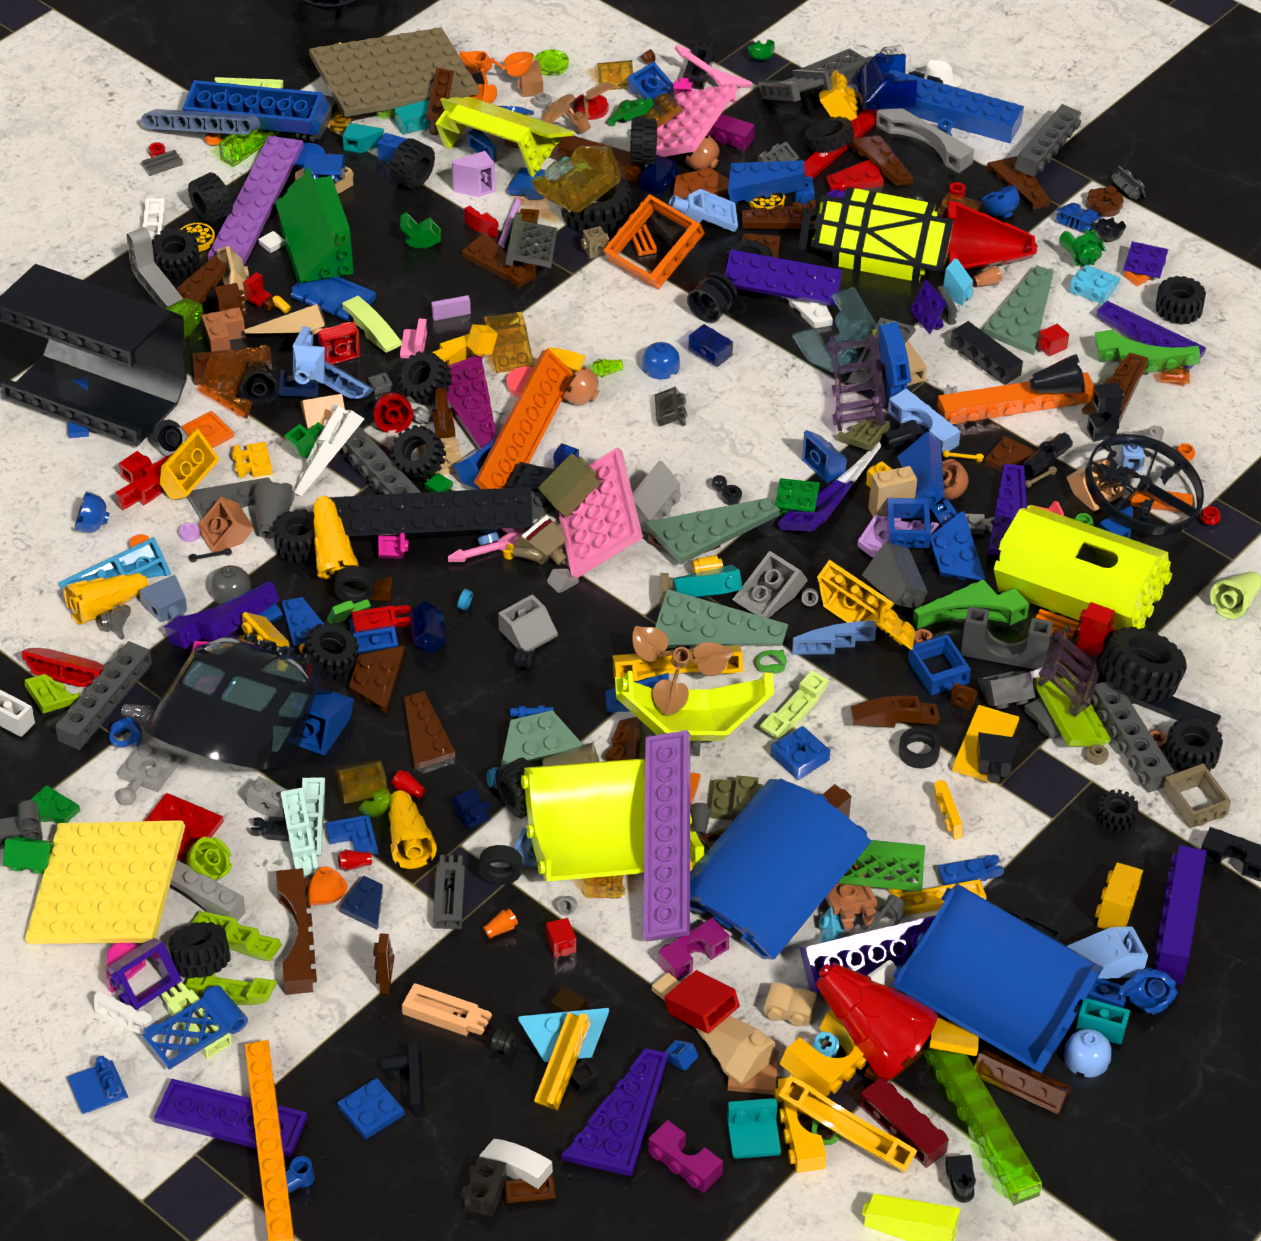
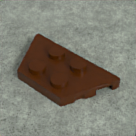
M405 646L359 655L349 684V692L363 698L369 704L373 702L380 707V711L387 713L404 657Z

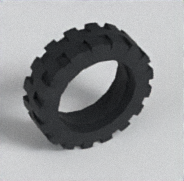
M841 116L837 118L830 117L810 125L805 130V138L811 151L829 152L849 144L854 138V131L850 119L848 120V118H842ZM837 132L835 134L822 137L823 135H826L828 133Z

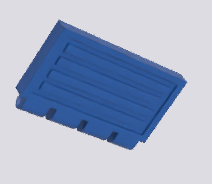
M340 277L303 283L297 282L292 287L291 298L301 302L305 301V304L310 306L318 304L322 311L334 316L336 315L348 322L353 319V316L343 310V302L359 296L370 305L376 299V292Z

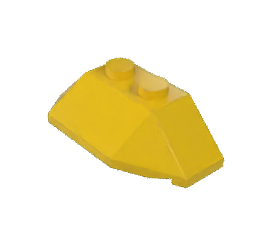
M830 560L817 576L823 606L847 623L872 621L877 614L880 615L882 606L891 609L894 605L892 601Z

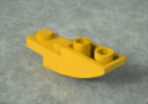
M469 334L440 343V350L433 353L440 357L447 365L468 359L473 354V351L466 346Z

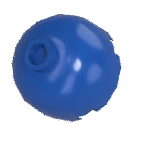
M1015 185L1001 188V191L996 193L993 191L982 198L983 205L990 215L1002 216L1003 219L1013 215L1012 211L1017 209L1020 201L1019 192Z
M656 342L650 344L645 349L642 356V370L649 373V377L659 380L668 379L670 375L674 373L676 375L679 372V353L673 345L666 342Z
M85 491L82 499L84 502L80 505L74 530L82 533H93L99 530L102 524H107L110 513L106 512L104 499L99 495Z

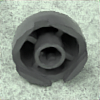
M223 566L217 569L211 577V595L214 601L221 605L252 590L249 575L239 566Z

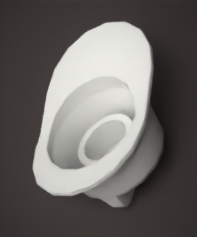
M929 60L926 70L921 72L925 74L924 79H927V76L930 75L940 77L944 81L943 84L958 87L962 84V79L952 73V67L945 61Z

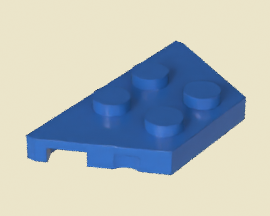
M962 511L931 535L930 545L939 574L944 577H956L960 580L968 578L985 581L986 579L965 513Z

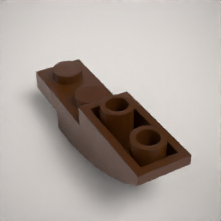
M918 696L882 697L850 707V714L854 725L894 728L896 722L938 725L940 720L936 704L920 703Z

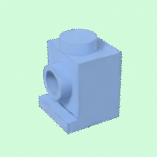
M1122 444L1120 453L1122 467L1127 466L1130 469H1134V471H1142L1145 460L1143 447ZM1128 459H1137V462H1128Z

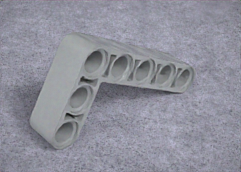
M143 227L127 233L131 269L137 280L159 307L173 311L183 317L188 316L190 311L186 301L154 262L151 236L147 228Z

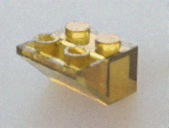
M375 759L335 768L344 804L387 795L386 775L380 760Z

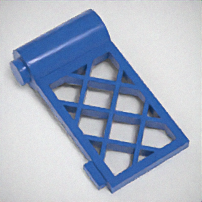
M210 986L205 990L202 999L161 1024L157 1025V1023H154L144 1029L142 1036L144 1041L170 1070L226 1034L240 1032L246 1026L248 1018L221 986ZM200 1008L205 1012L204 1018L192 1017L193 1013ZM177 1022L186 1023L184 1031L172 1030V1027ZM190 1023L203 1024L201 1032L189 1031ZM207 1025L217 1026L220 1029L213 1034L205 1033ZM158 1034L166 1035L164 1043L154 1042L151 1038ZM170 1035L183 1037L181 1045L169 1044ZM187 1037L199 1038L198 1043L194 1046L185 1045ZM167 1049L179 1051L178 1056L171 1060L165 1055Z

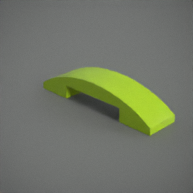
M214 973L204 978H189L185 986L189 991L193 990L195 994L203 997L208 987L219 985L237 1005H258L268 1002L277 982L276 980L255 977L253 982L219 978Z

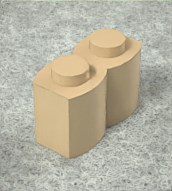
M772 983L764 1004V1015L774 1021L787 1020L795 1026H809L817 1004V994L806 989H794L782 983Z

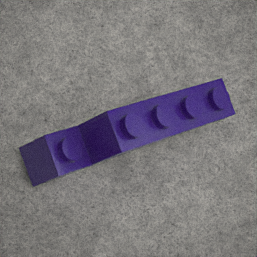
M267 581L251 592L220 606L186 616H178L166 624L164 628L170 644L183 649L188 648L194 644V641H198L201 638L212 642L227 637L240 628L243 624V613L248 612L259 615L278 602L279 597L273 582Z

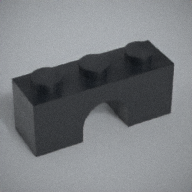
M1117 382L1095 385L1093 387L1091 400L1098 413L1089 414L1087 430L1093 442L1102 441L1117 434L1119 417L1122 414V401L1125 399L1124 391L1119 388Z
M1210 827L1201 846L1202 850H1206L1205 862L1220 867L1224 859L1229 857L1237 858L1243 863L1241 875L1261 882V845Z

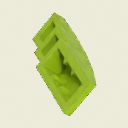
M200 911L191 922V924L212 922L221 925L226 931L229 949L269 962L282 946L278 938L261 935L257 928L239 925L236 918Z

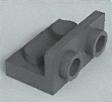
M787 141L781 145L777 143L770 149L771 151H764L757 157V162L799 160L798 155Z

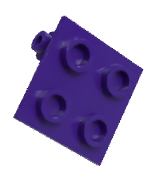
M1132 241L1123 271L1160 279L1169 249Z
M925 280L910 312L927 332L931 334L934 328H943V320L939 317L947 303L932 285Z

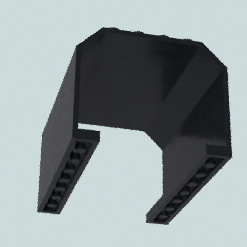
M36 263L0 296V322L49 339L44 355L16 382L7 378L1 382L3 398L136 447L154 430L157 423L164 420L178 405L187 380L183 316ZM88 378V391L71 379Z

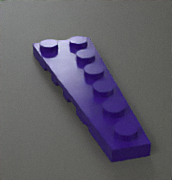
M1106 301L1097 310L1096 316L1136 342L1170 348L1199 346L1200 359L1206 353V347L1112 302ZM1193 366L1177 367L1176 369L1187 374Z
M1004 464L988 554L1000 555L1001 550H999L1001 540L1019 509H1027L1024 466Z

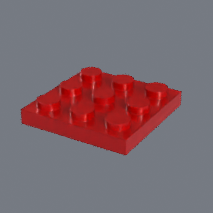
M166 792L145 821L184 822L185 829L177 860L186 864V855L192 844L207 836L206 838H212L224 822L223 816Z

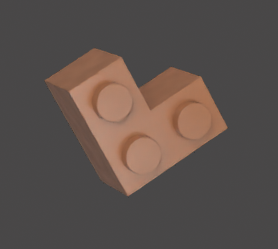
M240 308L202 315L203 330L210 352L231 350L230 340L246 337L244 319Z

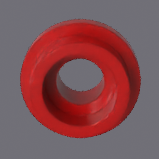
M1212 506L1204 508L1200 514L1201 521L1207 525H1215L1219 523L1221 518L1219 510Z

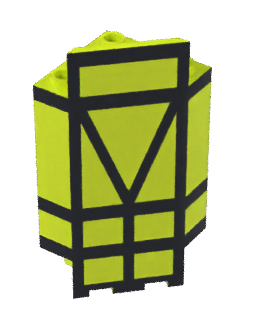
M847 187L844 198L821 194L820 211L817 213L814 227L815 234L810 247H814L816 250L831 252V265L919 282L921 275H925L926 269L943 272L954 220L937 217L938 212H935V203Z

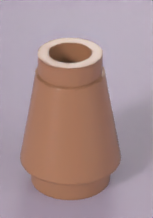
M992 266L973 276L976 287L999 284L1003 280L998 266Z

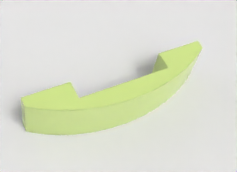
M812 670L799 683V690L777 713L772 712L760 725V728L776 738H780L788 733L813 708L828 686L829 680Z

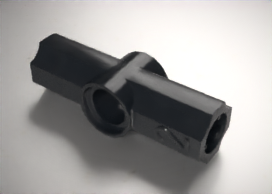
M1063 432L1050 441L1042 442L1039 450L1022 463L1024 473L1031 477L1037 475L1044 468L1054 466L1055 460L1072 447L1073 441L1070 435Z

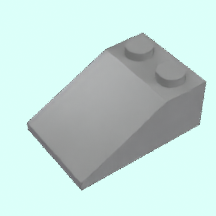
M769 551L744 583L743 589L739 590L732 600L752 614L769 618L792 600L808 580L801 570Z

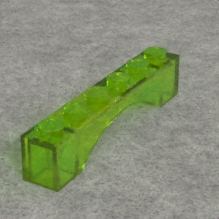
M257 129L246 135L230 134L219 142L220 160L235 167L262 148L268 136L277 137L283 131Z

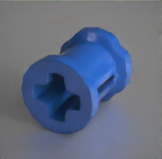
M947 118L939 120L937 124L939 129L952 136L953 121Z

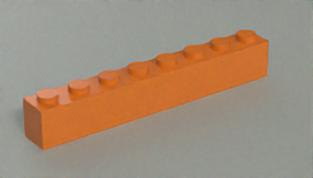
M1088 372L1083 373L1084 393L1037 394L1035 390H1031L1030 382L1028 381L938 395L937 412L949 423L958 424L1090 403L1094 384Z

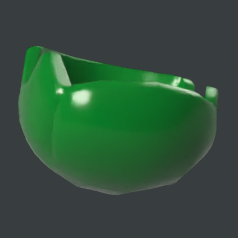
M770 39L765 44L758 40L755 45L748 46L749 56L757 61L770 59L775 50V42Z

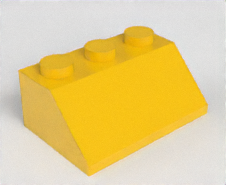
M198 428L187 437L161 466L160 485L171 500L187 497L220 460Z

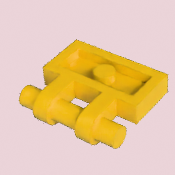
M266 441L247 444V450L244 451L239 445L232 447V458L236 462L234 466L235 471L240 478L246 477V473L252 472L253 478L273 475Z

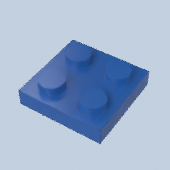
M377 1078L337 1102L339 1110L364 1140L405 1115L404 1109Z

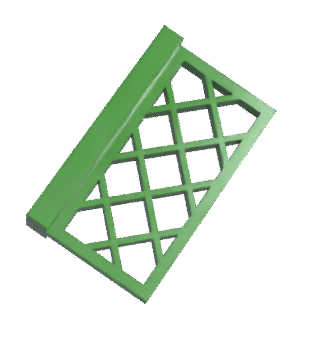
M871 840L872 842L854 862L860 869L854 871L850 867L847 871L849 875L843 876L838 882L841 884L922 892L925 845ZM879 866L883 871L877 873L873 869ZM900 868L906 872L901 876L895 872ZM867 872L872 877L863 878L861 875ZM890 875L894 879L892 881L885 880L883 877ZM912 877L918 883H911L906 881V879Z

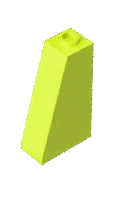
M873 1193L871 1201L865 1202L862 1215L865 1216V1227L906 1241H954L957 1233L960 1208Z

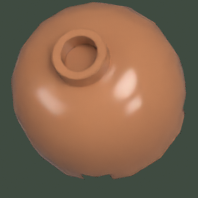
M707 135L696 151L692 152L691 157L687 155L685 163L696 171L707 168L713 169L719 162L717 159L720 154L718 144L712 137Z
M583 365L571 382L570 390L566 391L563 398L575 405H584L590 399L594 401L600 392L597 390L599 385L597 375L590 368Z
M945 460L942 462L945 497L942 499L954 500L965 492L969 483L968 473L956 460Z

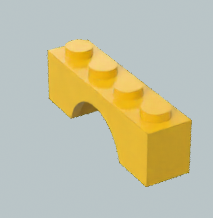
M788 1078L778 1079V1088L774 1089V1097L781 1106L779 1118L780 1122L785 1123L786 1127L784 1129L785 1143H789L791 1148L788 1151L790 1164H795L796 1173L825 1169L826 1152L822 1136L804 1129L798 1121V1117L802 1112L778 1098Z

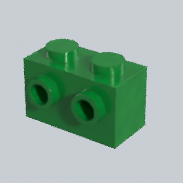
M13 836L6 838L3 866H9L12 871H24V868L32 869V873L44 874L45 868L48 867L55 842Z

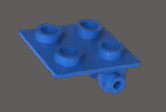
M1070 203L1056 210L1060 212L1056 215L1058 223L1068 225V227L1073 225V229L1077 228V230L1085 233L1086 229L1091 231L1092 226L1090 223L1103 217L1098 215V212L1095 210L1081 208V205L1077 203Z
M98 1056L95 1060V1067L67 1077L82 1114L128 1098L113 1060L109 1061L104 1056Z

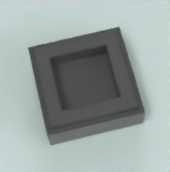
M386 372L368 377V384L374 388L373 393L375 395L393 390V384Z

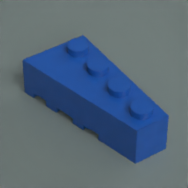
M804 160L731 163L728 186L730 201L737 204V201L746 200V202L753 201L755 197H772L774 193L778 192L785 194L804 190L807 177Z

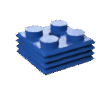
M804 726L797 728L771 745L770 755L797 780H800L830 760L831 750Z

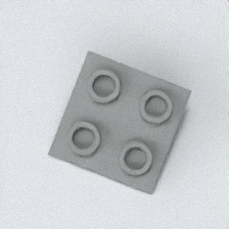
M1153 425L1149 428L1147 437L1163 442L1164 429L1161 426ZM1123 431V432H1122V433H1125V434H1135V433H1131V432H1128V431Z

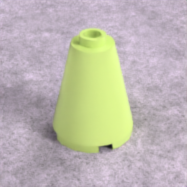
M1248 571L1218 581L1210 592L1212 605L1215 604L1218 609L1217 612L1225 618L1237 619L1243 616L1261 588V576L1254 571Z

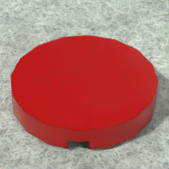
M584 94L575 98L573 102L574 113L582 111L585 114ZM598 95L587 101L588 114L590 116L588 120H596L607 114L609 104L604 96Z

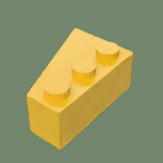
M1116 863L1114 871H1109L1106 881L1108 887L1103 889L1101 895L1102 904H1098L1095 917L1099 918L1097 927L1108 929L1110 927L1127 926L1140 886L1143 870Z

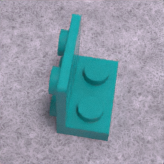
M776 1098L728 1102L727 1121L732 1157L734 1159L778 1156L781 1154L776 1122Z

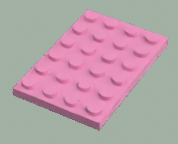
M722 84L718 87L710 86L703 90L695 89L688 93L681 92L675 95L674 100L683 111L657 128L656 158L696 151L738 90L736 84Z
M618 447L588 465L598 473L595 477L601 482L568 517L558 510L560 524L566 539L565 547L571 575L577 578L643 538L623 451Z

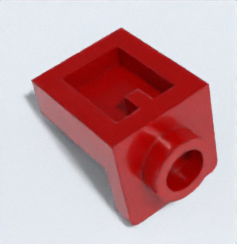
M256 272L243 282L245 299L260 307L266 298L271 297V294L264 290L261 274Z

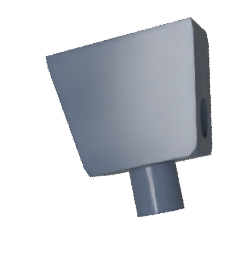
M175 575L139 590L141 605L159 622H165L169 619L174 620L178 616H185L184 613L187 611L186 598Z

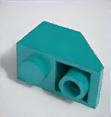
M349 123L343 134L344 150L363 153L377 148L378 141L384 135V129Z

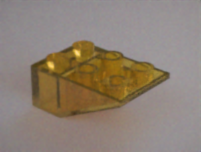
M522 312L484 317V325H489L498 333L491 355L496 373L512 371L519 367H534L526 323Z

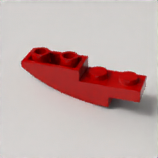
M172 454L145 468V476L115 492L117 506L122 511L137 502L144 506L164 491L160 485L161 466Z

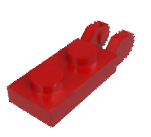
M386 606L352 612L354 631L357 633L388 627L410 626L413 624L411 617H395V615L408 614L411 611L410 606Z

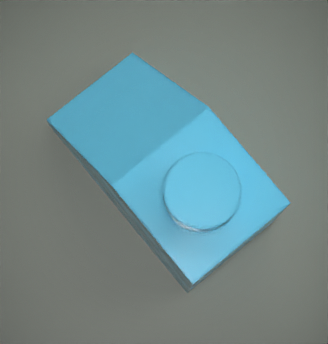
M954 258L946 268L944 286L953 302L963 306L973 296V280L959 260Z

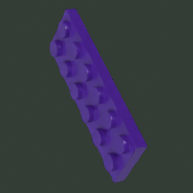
M730 250L725 276L733 282L736 289L829 306H836L842 270L736 250Z
M171 1079L154 1116L155 1123L257 1149L251 1098ZM277 1105L284 1156L291 1157L307 1121V1112Z

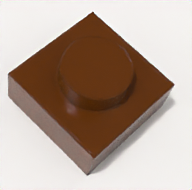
M521 208L522 221L538 224L539 210Z

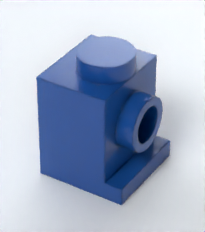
M812 176L806 177V187L804 190L793 192L795 202L807 204L809 200L815 199Z

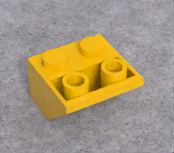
M248 612L242 614L244 634L245 632L257 635V639H267L276 642V646L289 647V641L266 617ZM278 659L267 666L271 667L282 660Z

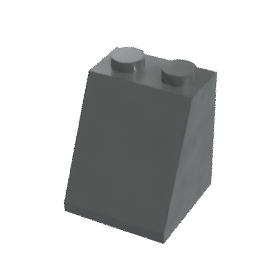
M885 541L862 574L895 605L917 609L924 602V597L928 593L912 554L906 546Z

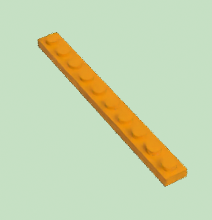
M269 1040L245 1044L268 1241H295Z

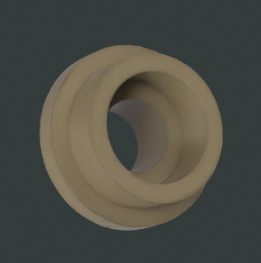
M1092 745L1087 749V758L1094 765H1101L1108 759L1109 752L1102 745Z

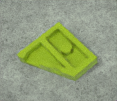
M46 674L25 679V687L42 714L73 705L81 697L77 692L75 694L68 692L65 685L55 682L53 678Z

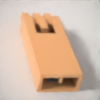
M415 983L402 1004V1013L404 1015L465 1036L468 1035L469 1031L482 1035L485 1030L484 1027L487 1026L488 1020L492 1017L491 1012L478 1008L477 1004Z

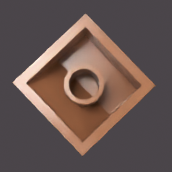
M224 497L218 499L198 524L200 532L212 552L223 551L226 548L242 544L254 530L239 503Z

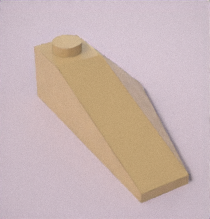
M316 304L253 326L244 331L246 334L300 333L302 327L305 326L311 327V333L314 335L322 330L323 327H326L320 305Z
M728 1016L708 1034L696 1028L701 1038L711 1048L712 1055L720 1062L723 1072L741 1086L775 1060V1041L758 1028L734 1017Z

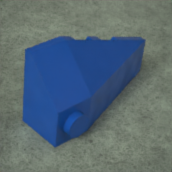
M498 436L453 465L464 484L477 490L481 489L474 483V480Z

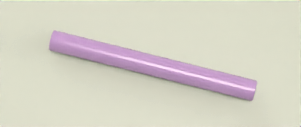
M520 197L515 198L498 245L502 249L505 248L510 235L515 213H518L522 203Z

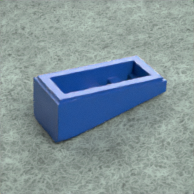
M477 129L469 131L468 147L478 153L486 151L492 161L496 162V146L483 131Z

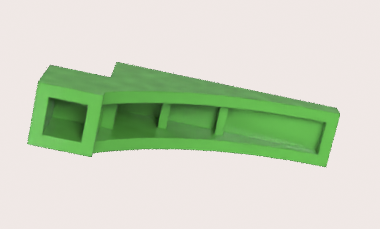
M1114 329L1095 332L1099 362L1119 359L1121 363L1130 352L1148 357V364L1143 373H1153L1160 370L1200 364L1199 346L1159 347L1130 340L1117 334Z
M981 580L961 590H956L945 597L938 598L927 605L918 607L914 610L913 625L916 629H920L942 621L966 619L969 606L990 610L988 620L1006 622L1012 625L1027 618L1029 603L1015 588L997 595L984 580Z

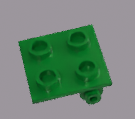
M780 478L775 505L780 509V516L784 517L789 510L815 512L820 483Z

